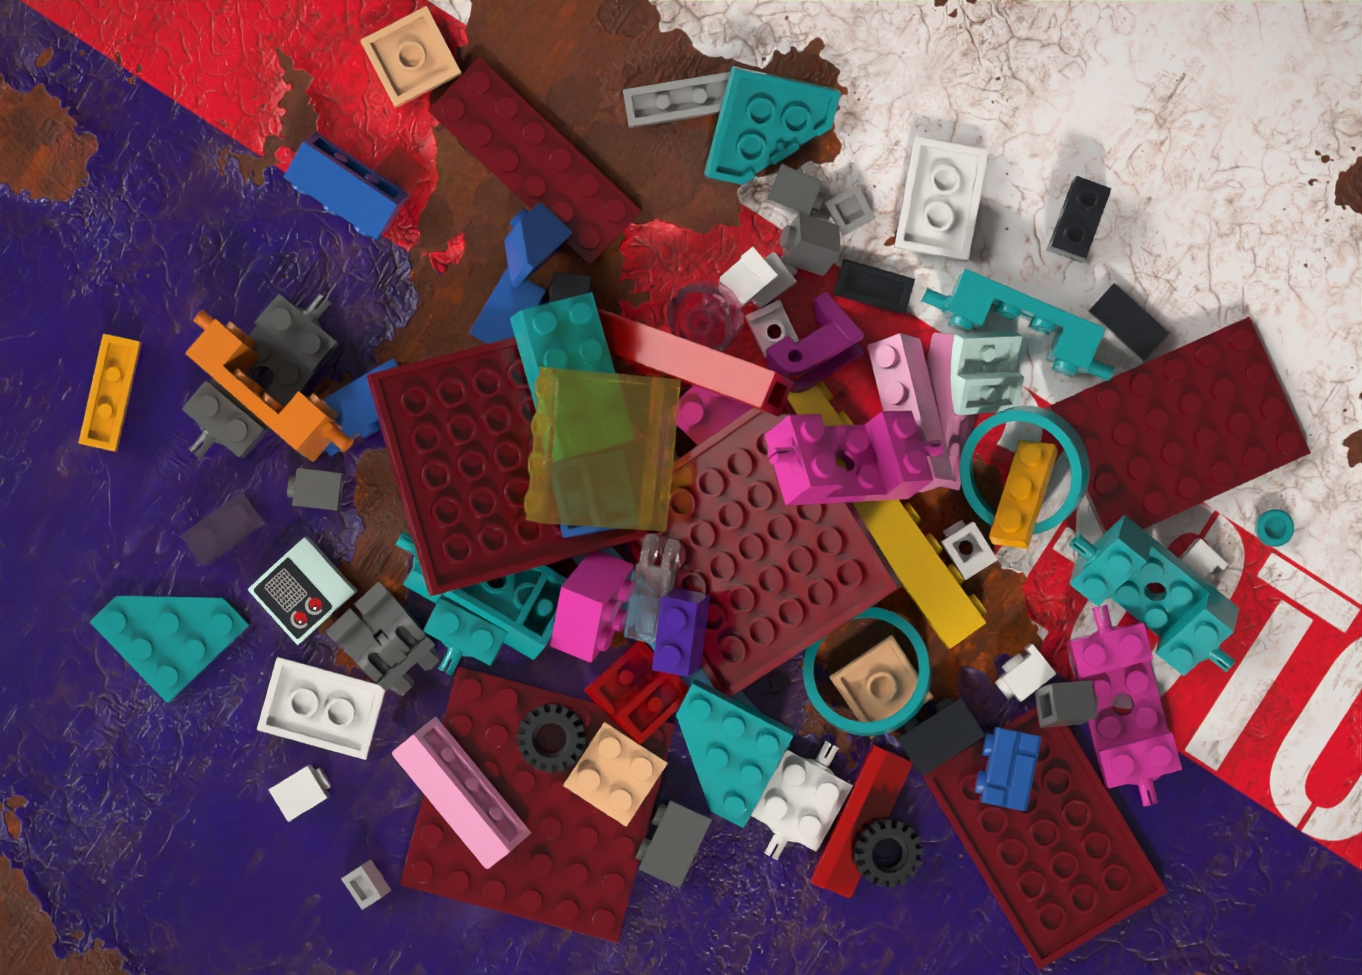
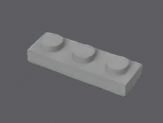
M730 72L624 89L623 95L629 128L719 114Z

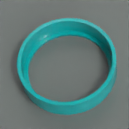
M1015 406L994 414L973 430L962 450L960 480L963 492L970 506L985 522L992 526L997 512L982 497L973 473V455L978 442L995 426L1012 421L1036 424L1050 432L1063 446L1069 458L1071 486L1061 508L1048 519L1036 523L1033 535L1054 528L1068 518L1080 505L1089 483V459L1080 436L1062 417L1047 409L1036 406Z
M870 607L851 620L875 618L893 624L910 639L918 656V682L913 695L903 708L890 717L874 722H857L844 718L827 706L815 684L814 662L818 649L827 636L807 648L803 662L805 688L817 711L836 728L859 736L883 735L909 722L918 713L927 698L932 675L928 651L914 627L891 611Z

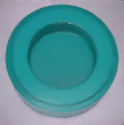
M1267 510L1257 518L1255 533L1259 541L1264 545L1279 547L1288 543L1292 538L1294 523L1292 518L1282 510Z

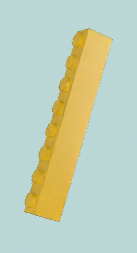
M822 380L804 392H790L787 399L797 415L821 414L824 426L853 425L843 410L837 414L829 401L834 397ZM836 457L837 464L847 471L845 463ZM899 500L852 502L903 584V588L947 649H951L986 624L982 617L987 612L984 606L974 594L970 597L966 595L960 586L965 580L952 563L947 567L938 556L943 551L941 546L931 533L926 536L923 535L916 525L921 519L909 502L905 505H902Z

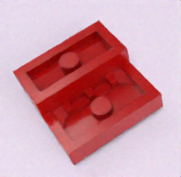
M642 639L635 640L584 688L585 692L638 744H642L681 706L689 690V687L678 675L652 670L654 653Z

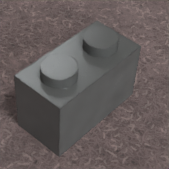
M670 799L667 806L660 803L651 823L657 826L652 840L644 838L635 857L641 860L639 870L680 888L712 818L673 799Z

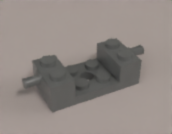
M320 293L306 310L294 306L282 295L278 294L255 321L257 326L249 334L256 342L252 349L261 357L246 375L253 379V375L258 368H270L274 375L273 382L269 387L263 388L264 390L260 393V396L266 392L284 407L298 391L302 392L341 345L327 334L317 321L327 307L332 304ZM214 378L210 382L205 381L182 408L185 413L197 422L203 432L194 444L189 447V450L199 459H202V456L214 442L225 445L239 458L245 459L270 430L268 425Z

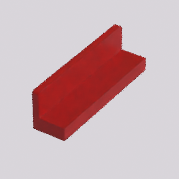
M874 744L871 745L809 879L810 883L823 889L827 888L846 898L852 897L861 877L851 857L854 856L851 845L852 843L856 844L857 841L854 836L857 831L859 833L863 831L862 825L866 822L871 824L874 818L885 819V817H889L912 767L910 761Z

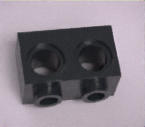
M1076 175L1071 181L1046 250L1080 263L1086 260L1112 188Z

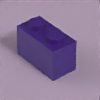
M673 588L661 596L652 670L689 677L701 668L710 594Z

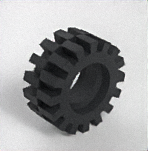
M544 704L533 709L522 720L517 733L518 749L523 755V759L532 765L534 769L542 770L546 773L560 772L572 766L579 759L585 747L586 732L583 722L573 710L560 704ZM548 723L560 725L567 737L565 746L555 753L545 752L537 743L539 729Z
M877 817L873 819V823L869 824L866 822L863 824L862 827L864 829L861 833L856 832L854 837L857 841L856 844L852 843L851 850L854 852V856L851 857L853 863L857 866V871L868 881L879 887L896 888L895 884L903 886L908 883L906 880L908 877L914 878L917 875L914 870L917 866L921 868L923 861L920 860V855H924V851L919 844L922 842L920 837L914 833L915 830L892 817H885V819ZM885 838L895 839L901 848L899 859L891 866H881L874 858L875 846Z

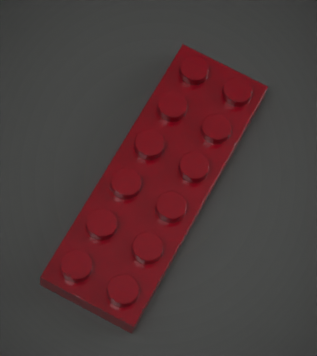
M480 57L428 110L446 130L527 207L532 210L541 202L573 232L566 241V244L589 266L642 213L628 197Z

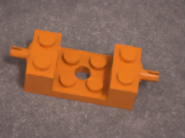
M205 310L200 311L193 320L194 323H197L205 331L185 354L290 446L312 462L318 458L331 442L339 447L342 452H346L351 447L354 440L342 431L343 427L335 421L339 414L314 393L308 399L298 391L285 407L266 392L260 396L264 389L246 375L261 357L252 349L256 342L231 321L224 326L217 319H213L207 314Z

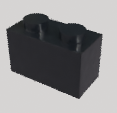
M947 695L931 706L932 714L923 720H920L917 715L899 728L902 733L896 739L922 777L986 736L961 697L952 700L950 695Z

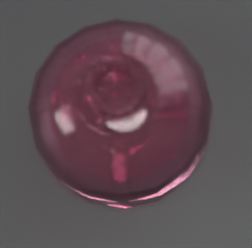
M711 279L692 282L680 289L676 297L672 298L668 305V322L671 333L713 350L724 351L738 339L743 330L744 309L738 302V297L734 291L721 282Z

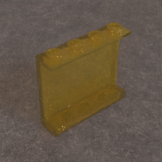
M540 367V375L535 383V393L538 397L537 410L531 424L532 434L534 435L533 452L528 459V471L531 474L530 486L524 500V507L527 512L526 520L546 524L667 531L681 379Z

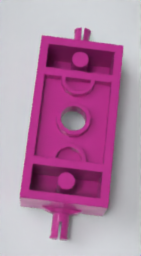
M912 410L883 411L865 425L824 426L821 414L788 415L765 434L769 449L768 458L771 457L769 462L774 465L786 506L909 499L934 481L927 456L939 457L943 454L944 450L943 446L939 447L942 445L940 440H921ZM836 457L845 463L847 471L837 464Z
M1108 604L1092 608L1098 630L1087 636L1067 640L1066 643L1076 682L1092 680L1093 691L1098 699V718L1088 721L1087 724L1103 785L1107 788L1124 784L1138 785L1143 806H1149L1159 803L1153 781L1163 774L1182 770L1173 733L1168 732L1150 660H1153V655L1145 625L1142 622H1137L1122 627L1112 626L1107 607ZM1121 693L1127 694L1132 701V708L1125 715H1117L1111 705L1113 698Z

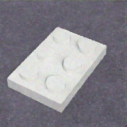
M915 136L894 248L961 261L969 260L989 150Z
M277 657L257 730L366 760L386 691L378 684Z

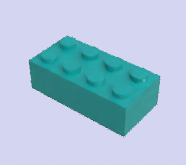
M592 292L523 309L510 317L551 462L613 448L634 439Z

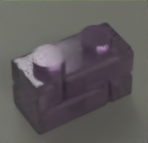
M242 491L183 533L181 537L201 565L209 566L251 536L253 531H258L269 522L249 494Z

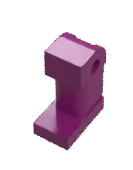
M827 292L814 299L815 321L821 328L796 343L788 335L766 349L767 369L794 381L790 390L792 393H801L812 388L816 383L864 356V350L857 343L864 338V334ZM803 375V377L800 379H792L790 377Z

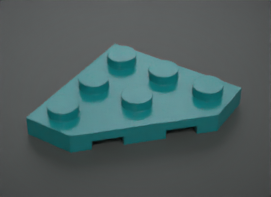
M732 66L704 175L708 178L740 185L750 181L759 171L772 163L775 165L800 149V145L816 135L820 136L830 130L834 122L841 92L834 88Z
M116 596L90 621L97 631L166 703H170L250 626L225 598Z
M694 679L677 711L678 722L710 811L744 828L791 742L795 730Z

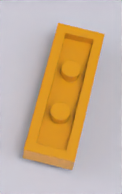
M103 334L78 444L114 452L118 451L142 345L141 342Z
M1019 440L989 535L992 544L1024 549L1029 548L1058 454L1055 444Z

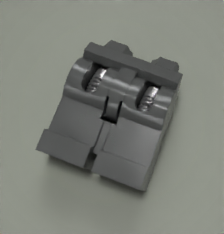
M377 582L354 604L362 612L363 616L361 617L358 613L349 609L326 633L385 691L390 688L403 696L413 687L415 682L407 671L416 663L425 671L430 670L440 661V657L433 647L435 646L434 642L427 633L423 632V628L409 614L403 604L388 587L381 582Z

